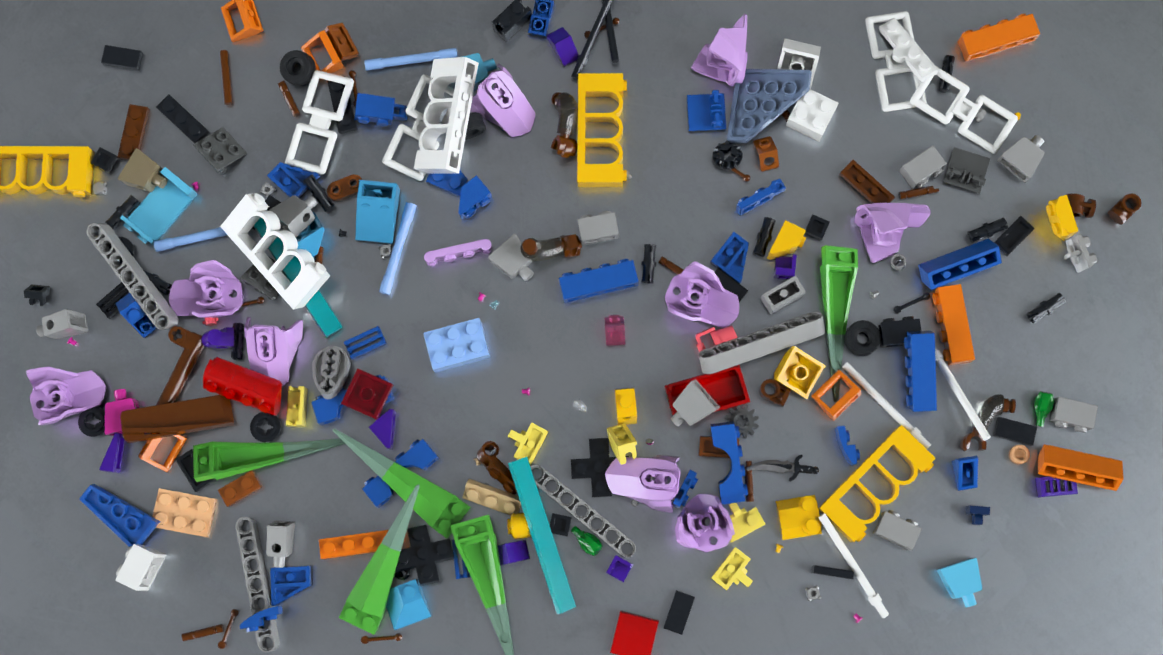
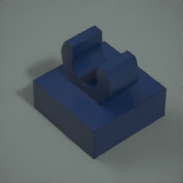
M966 506L965 514L972 515V525H983V516L990 515V507Z

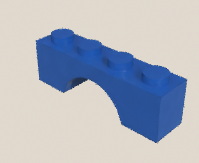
M376 375V377L388 382V379L385 376L382 377L381 375ZM342 388L332 399H325L320 395L315 398V401L311 402L319 425L323 426L340 420L341 410L344 406L341 402L347 389ZM392 391L390 392L386 400V403L394 400Z
M733 421L710 424L713 446L723 449L731 459L729 473L718 482L721 504L744 502L745 496L748 495L747 484H743L742 476H745L744 464L740 465L739 457H743L742 447L737 444V438L740 437L739 426H735Z
M417 439L409 446L410 450L406 453L401 452L394 458L397 464L405 468L418 467L424 471L439 459L424 439L421 441ZM379 476L369 478L364 483L365 487L362 488L378 508L395 496L393 489Z

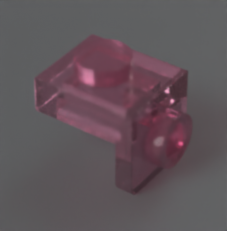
M610 315L605 317L606 346L625 345L623 316Z

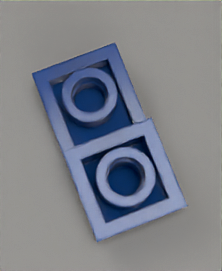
M535 0L528 33L541 36L547 35L554 0Z
M837 426L835 434L839 448L850 466H855L857 461L860 460L859 449H856L855 444L847 445V442H850L849 430H846L845 426Z
M282 606L268 608L250 616L240 624V629H246L247 632L259 630L258 626L264 625L263 617H265V621L278 619L277 615L283 614Z

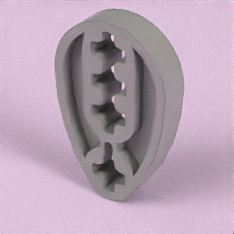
M330 346L320 350L312 363L315 385L325 399H332L339 393L347 380L351 363L347 353L337 346ZM328 365H331V367H332V369H333V371H334V372H331L330 375H328V374L330 373V371H331V370H330V367H329Z

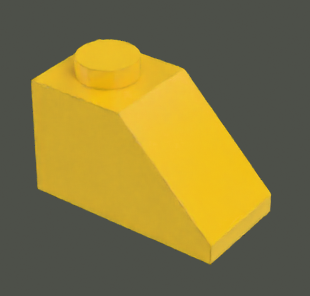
M785 220L767 259L772 260L795 253L798 247L802 248L806 237L803 236L806 230Z

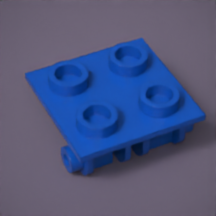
M713 90L712 94L687 95L689 131L726 130L724 93H719V90Z

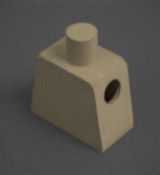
M137 148L118 177L124 184L147 192H153L156 186L164 188L168 182L167 178L163 177L160 173L163 168Z

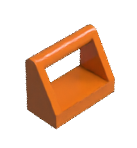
M231 0L221 7L232 42L257 35L263 31L253 0ZM237 8L244 25V29L236 33L230 14L231 10Z
M325 30L317 33L301 47V50L314 60L316 70L332 74L344 68ZM321 43L324 44L332 59V62L322 70H320L310 49Z
M838 370L811 397L835 421L861 396V389L841 370ZM842 379L850 390L830 408L820 398L838 380Z
M174 435L178 440L163 465L151 459L162 438L147 440L138 457L168 472L187 438L182 435Z

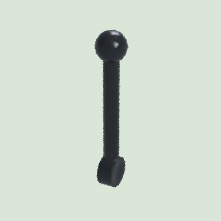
M926 292L923 296L902 306H895L893 312L899 314L904 308L924 299L928 300L930 299V294Z

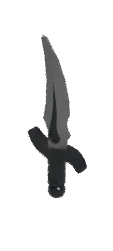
M798 455L794 463L788 460L785 462L765 460L754 463L746 468L747 471L768 470L782 474L793 472V476L789 478L790 482L796 479L799 473H819V468L816 466L799 464V459L803 455Z

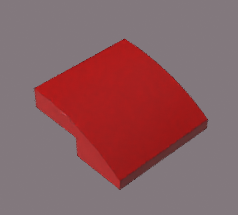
M620 611L610 653L617 655H651L659 620Z

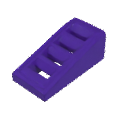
M121 433L114 434L100 466V471L120 473L125 440Z
M1049 476L1035 478L1038 498L1078 494L1077 482L1071 481L1072 491H1068L1067 480ZM1054 480L1056 483L1057 492H1054L1052 481ZM1060 480H1063L1064 491H1061ZM1045 481H1048L1049 492L1046 491Z

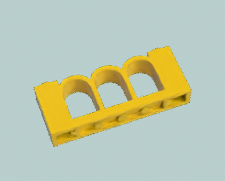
M578 73V187H623V181H627V170H623L622 164L623 151L619 144L623 135V125L619 118L623 110L622 97L623 91H627V80H623V73ZM586 97L613 98L619 106L610 113H586ZM586 122L613 123L619 131L612 138H586ZM586 147L613 148L619 155L617 160L610 164H585Z
M0 146V191L11 195L25 189L29 193L37 195L51 189L56 194L64 195L71 193L74 197L80 198L85 197V195H92L94 165L91 164V161L94 158L95 152L88 146ZM2 159H17L13 182L7 186H2ZM28 159H43L40 181L33 186H28L26 182ZM69 159L66 181L60 186H53V160Z
M900 425L818 509L822 514H826L830 522L851 543L859 542L866 535L864 531L867 527L864 524L872 523L877 519L880 514V506L890 504L897 498L899 486L910 484L923 471L927 473L934 466L932 462L936 458ZM890 447L910 466V476L905 481L894 478L878 462L880 457ZM872 466L891 485L892 493L887 500L876 498L859 481ZM853 485L872 504L873 513L867 520L856 517L839 500Z

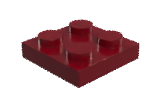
M357 368L341 404L378 420L394 385Z

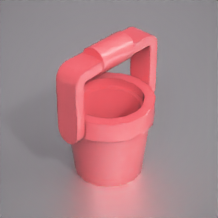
M732 325L715 330V327H711L697 333L695 336L699 352L706 349L704 343L700 340V336L710 333L714 345L738 338Z

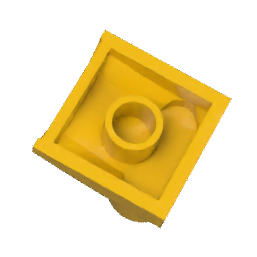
M1063 195L1057 199L1050 200L1046 206V212L1053 234L1063 241L1068 240L1078 232L1068 197Z
M792 346L784 354L776 368L774 380L801 397L808 399L812 388L826 366L796 346Z
M815 495L775 501L779 513L782 540L822 534L821 521L818 518L820 514Z

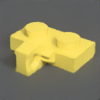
M534 423L530 424L527 432L522 430L521 433H518L511 429L508 437L515 440L514 446L518 447L513 457L516 459L527 457L531 466L549 431Z
M730 503L728 505L732 512L730 518L735 532L730 540L731 543L765 525L757 507L747 512L745 508L740 510L737 503Z
M735 547L711 579L726 591L733 582L736 585L741 582L749 587L753 580L745 575L748 572L745 566L751 559Z

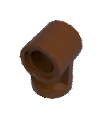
M1066 194L1074 217H1082L1083 213L1087 218L1093 217L1096 210L1095 199H1088L1087 202H1084L1085 196L1081 194Z
M1133 193L1125 195L1108 211L1109 217L1119 225L1124 224L1140 209L1142 204L1140 197ZM1126 201L1132 205V209L1126 206Z
M773 379L765 380L759 388V394L764 400H769L782 407L791 392V389ZM766 385H771L774 388L773 394L765 392L764 388Z

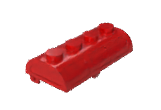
M219 357L209 360L203 374L204 389L222 395L227 399L238 401L245 406L259 409L264 413L274 416L278 415L281 410L282 383L280 380Z
M740 365L713 374H703L665 385L672 416L677 413L673 403L687 385L695 379L720 406L715 412L750 402Z

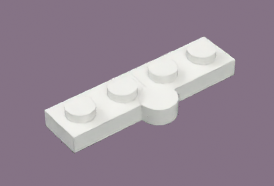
M896 18L879 26V32L894 48L893 59L896 62H904L906 60V64L921 82L938 74V68Z

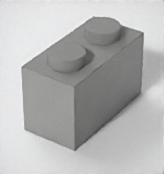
M932 146L903 165L899 172L912 189L916 186L921 188L929 182L928 178L931 176L936 178L944 172L943 168L947 163L936 148Z
M603 211L597 216L587 214L577 219L582 245L619 238L615 212Z
M794 276L762 294L760 299L771 315L803 297L806 291L798 278Z
M1057 397L1054 399L1049 422L1055 423L1057 427L1067 428V426L1074 427V430L1077 432L1086 433V431L1094 429L1098 406Z
M892 510L882 512L873 534L908 551L913 550L922 528L917 526L918 523L908 518L905 521L899 518L900 514Z

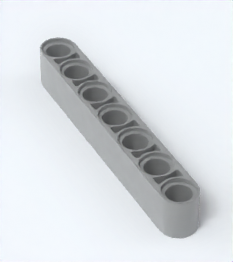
M91 223L86 230L89 239L155 327L160 330L176 327L179 322L178 316L152 281L149 280V277L113 229L105 223Z
M810 312L704 349L699 352L702 372L704 374H713L819 337L825 333L823 314L821 312Z
M538 464L530 466L531 470L540 469L542 471L541 477L534 479L536 486L621 556L629 558L634 555L636 546L633 541ZM549 481L556 482L557 488L554 491L546 489V484ZM565 493L572 496V500L568 504L561 502V497ZM585 506L587 508L586 515L578 516L576 514L577 507ZM595 518H599L602 521V526L599 529H594L591 526V521ZM609 531H615L618 535L617 539L613 542L608 541L606 538V534ZM625 543L631 544L633 547L632 553L624 554L621 550L622 545Z
M241 517L236 522V533L251 612L254 615L273 606H271V593L257 522L249 517ZM245 521L250 522V529L248 531L243 530V523ZM249 540H252L254 547L249 551L246 544ZM253 559L258 562L255 570H252L250 567V562ZM257 578L261 580V587L259 589L254 587V581ZM260 598L265 600V606L262 609L257 605ZM276 619L268 620L269 625L267 628L258 626L259 630L255 631L258 647L263 652L274 651L280 644ZM267 637H270L273 641L270 648L265 646V639Z

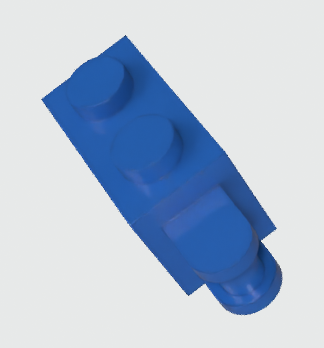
M357 93L354 120H358L359 123L363 124L374 122L379 126L392 125L393 120H408L406 116L407 106L395 104V98ZM394 110H399V114H393Z

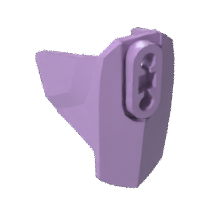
M744 14L735 23L733 28H720L712 43L705 44L691 69L712 79L726 82L729 86H734L735 83L741 84L745 77L748 56L746 52L747 14Z
M498 63L496 66L500 70L493 71L479 84L476 95L472 97L470 111L472 113H480L484 119L501 127L510 137L530 132L533 126L535 112L521 90L514 83L511 74Z
M871 203L858 206L854 222L860 227L861 236L870 261L875 263L897 253L904 229L907 227H920L928 219L931 211L927 205L908 203Z
M216 260L198 263L190 269L189 279L174 281L169 293V304L177 316H197L199 318L229 316L238 311L243 304L242 283L233 275L229 268ZM233 292H237V296L235 298H232L230 294H232Z
M692 262L682 273L673 277L665 295L668 311L690 321H701L725 328L731 325L739 315L738 296L724 289L714 271L698 262ZM677 288L680 290L681 293L679 295H675L673 293V290ZM697 296L698 300L693 301L691 297Z
M247 317L244 332L250 369L280 380L282 386L286 385L289 382L291 363L302 340L303 320L296 321L287 329L285 326H282L280 329L269 325H254L251 327V317Z
M48 366L26 371L33 386L29 397L33 415L39 420L40 426L56 423L63 418L96 407L104 399L106 385L92 370L73 373ZM44 402L45 405L41 408L40 404Z
M668 455L635 459L633 457H626V464L622 465L616 458L605 473L608 487L612 494L629 497L647 505L653 510L673 513L672 499L678 493L680 470L676 462L679 461L680 457ZM668 477L671 478V482L669 484H667L666 482Z

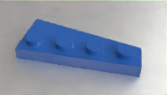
M91 484L79 498L129 547L133 546V544L142 545L160 523L159 520L96 484Z

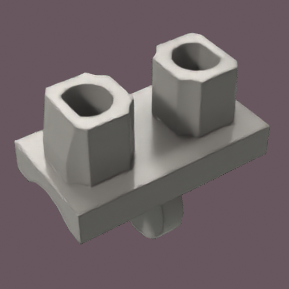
M1078 234L1065 241L1069 254L1064 255V259H1071L1077 273L1092 267L1098 261L1094 253H1088L1087 247L1091 243L1088 236L1082 237L1081 234Z

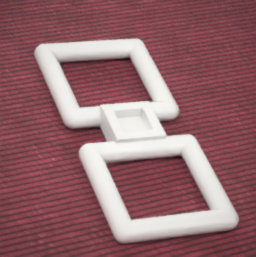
M907 11L870 16L865 19L872 58H885L887 68L878 69L875 72L882 110L884 112L916 107L910 101L889 104L884 76L913 71L906 64V60L904 62H896L893 59L894 49L878 50L873 24L887 22L894 18L896 20L902 19L904 29L914 40L910 16ZM913 72L917 89L921 81ZM924 91L919 100L927 104Z
M938 68V74L936 75L960 90L944 115L919 100L933 76L920 83L910 99L911 104L943 124H948L955 115L963 120L958 132L992 154L998 152L1018 120L1015 114L984 95H980L975 103L968 100L965 96L969 91V86ZM983 104L1008 119L993 145L968 130Z
M320 70L313 72L302 107L303 112L312 114L309 125L304 123L296 125L285 160L286 164L318 174L326 173L337 138V133L330 131L329 127L332 120L341 121L343 119L353 88V79ZM319 78L345 85L337 113L311 106ZM303 131L328 137L320 166L294 159Z
M426 74L421 76L406 108V114L416 118L412 128L404 124L398 125L382 160L383 164L418 181H423L426 173L416 172L391 158L403 133L419 140L422 131L427 127L424 123V114L415 110L426 83L430 85L433 79ZM447 86L445 93L453 96L454 88ZM451 108L447 109L442 122H439L440 124H448ZM438 141L435 143V150L439 147Z

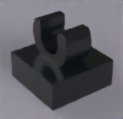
M31 284L24 290V298H30V305H34L36 303L35 299H38L40 306H43L46 303L45 297L50 294V286Z

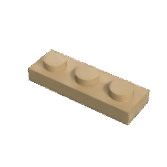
M468 479L463 499L508 515L520 512L521 502L519 496Z

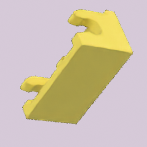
M288 386L286 427H306L308 389L304 386H298V388Z
M623 423L607 428L610 447L621 465L626 464L625 455L628 452H631L633 459H635L637 456L635 447L637 441L627 425Z

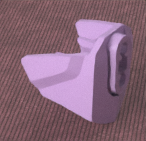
M696 495L685 505L677 517L675 527L676 540L687 548H696L704 552H710L726 547L735 534L729 512L722 506L719 497L715 495ZM707 518L710 519V524L708 526L705 524V520ZM712 536L717 538L716 544L711 543Z

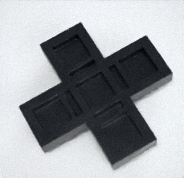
M608 438L589 439L590 458L571 459L572 479L591 478L592 498L612 497L605 473L617 457H609Z
M427 525L408 528L407 532L411 547L401 549L396 572L416 568L420 586L439 582L435 563L454 559L450 538L430 542Z

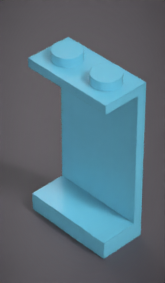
M166 167L160 173L167 178V185L164 188L156 186L153 192L148 194L128 218L123 215L120 217L125 222L123 226L130 232L135 230L139 233L137 237L145 244L150 242L154 245V241L160 239L198 195Z

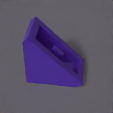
M563 27L546 35L563 67L576 61L579 54L571 35Z
M389 409L369 426L370 430L389 450H393L396 419V411L394 409Z
M526 540L497 546L500 566L530 559Z

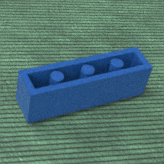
M988 238L921 263L918 267L922 282L932 290L1001 264L1002 260L999 246Z
M629 259L620 260L618 264L610 265V263L602 264L598 269L585 268L580 270L581 273L573 274V272L564 273L559 278L564 303L635 287L639 284L634 261H629Z
M932 331L907 332V337L904 338L905 349H908V356L905 357V367L908 368V376H906L905 382L906 387H909V395H906L907 407L909 406L913 412L937 411L935 333Z

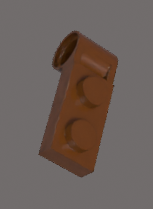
M493 441L485 442L477 452V459L486 467L492 478L497 479L508 493L515 495L517 490L511 472L496 457L499 454L498 445ZM485 450H488L491 455L486 454Z

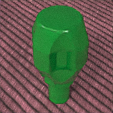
M1040 391L1035 398L1036 426L1043 427L1045 418L1053 409L1054 396L1052 393Z
M577 526L571 529V532L577 537L580 547L587 554L595 556L601 551L602 544L594 534L581 531Z

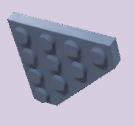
M746 69L743 82L741 84L735 83L727 141L734 143L749 142L810 90L812 72L810 70Z

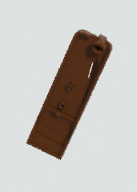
M222 395L125 410L120 415L122 435L127 443L234 425L231 401ZM157 432H159V434H144V433H157Z

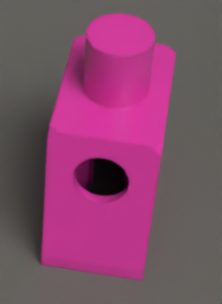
M126 389L115 390V401L105 404V435L114 436L115 433L122 434L121 413L125 410L140 408L137 399L127 398Z

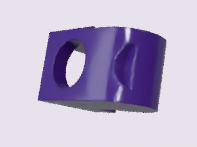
M226 327L221 330L212 329L205 332L201 339L203 345L208 348L218 349L234 347V328Z

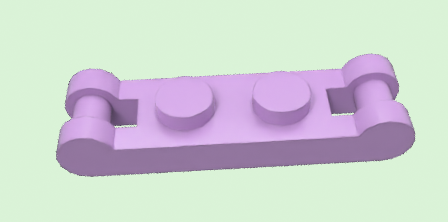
M488 239L426 252L424 259L427 265L432 267L438 261L445 260V262H451L456 260V257L463 256V258L473 257L474 253L479 252L490 254L493 247Z

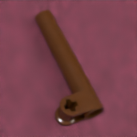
M179 326L170 329L168 333L170 341L183 347L184 350L156 405L176 402L205 347L202 343L201 335ZM177 333L183 335L181 339L176 337Z

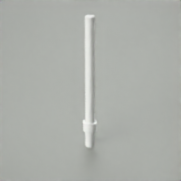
M935 347L936 364L984 441L988 440L991 436L944 362V356L941 351Z
M848 362L842 367L926 449L931 446L921 435V431L917 427L914 428Z
M821 514L818 518L869 596V602L872 606H875L881 617L885 618L889 613L881 602L882 598L878 592L875 593L826 514Z

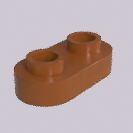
M353 174L329 184L327 194L333 201H342L357 195L359 180H362V178ZM352 181H357L355 186H351ZM339 188L338 193H333V190Z

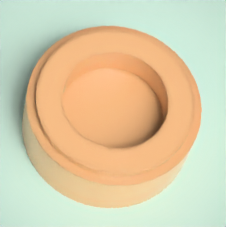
M1015 445L1009 450V459L1014 464H1024L1030 458V452L1024 445Z

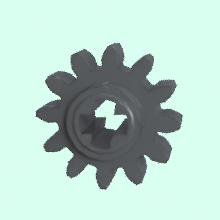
M740 405L737 406V411L730 408L729 412L732 415H726L725 418L729 422L733 421L735 426H739V432L743 435L744 439L747 438V432L750 435H754L752 428L759 427L758 424L754 423V421L759 419L758 416L753 417L755 409L750 412L747 411L748 405L744 409H741ZM739 417L747 421L744 426L737 423Z

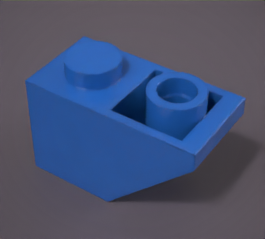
M477 175L461 188L458 213L462 220L472 217L476 213L475 210L480 206L484 207L491 201V192Z
M128 293L116 303L119 313L143 338L156 329L131 293Z

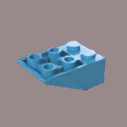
M359 180L355 240L393 244L400 188L397 183Z

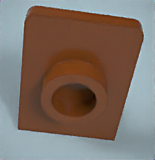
M768 136L753 140L759 155L761 171L778 168V151L772 137ZM766 158H774V162L772 164H764V160Z

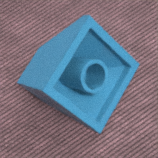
M313 212L315 220L296 237L297 249L307 250L313 258L319 252L324 228L315 212Z
M418 579L390 589L386 608L394 630L431 617Z

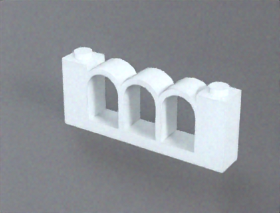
M467 57L433 60L430 76L433 79L428 88V95L432 101L428 103L424 111V123L427 127L424 128L419 138L420 150H417L414 169L427 174H459L478 62ZM456 82L453 98H444L447 86ZM447 108H451L448 124H440L439 120L442 112ZM446 133L444 150H435L437 138L441 134Z
M258 193L246 194L220 227L292 309L304 307L330 277L329 273L321 263L314 262L310 252L304 249H297V239L292 232L284 229L280 230L279 218L275 213L267 210L269 206ZM261 217L266 222L267 229L265 235L257 244L248 232ZM278 236L283 241L284 250L274 263L265 251ZM296 256L301 263V271L291 283L281 271Z

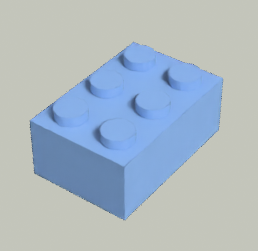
M480 318L423 333L432 369L435 373L491 358Z

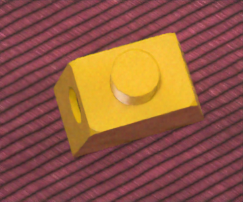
M634 387L615 389L618 425L623 423L626 425L637 424Z

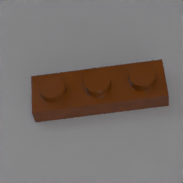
M129 104L117 156L119 159L128 161L136 148L141 150L150 110L148 107Z
M852 160L839 174L870 203H891L895 199L893 194L855 160Z

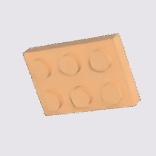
M159 488L152 516L160 521L156 528L209 538L217 499Z

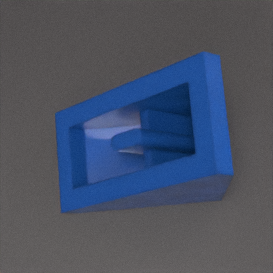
M978 456L951 461L958 491L978 488Z

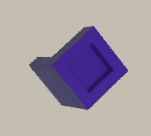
M793 254L792 257L781 256L775 259V279L789 280L795 276L797 254Z
M615 555L606 573L624 582L633 564Z

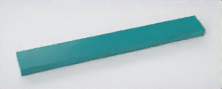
M260 217L254 228L262 239L266 233L267 226L264 219ZM278 236L268 247L276 261L284 250L283 241ZM296 256L282 270L291 283L301 271V263ZM318 290L305 307L325 338L341 330L342 325Z
M523 457L508 463L556 612L561 614L576 607L528 458Z

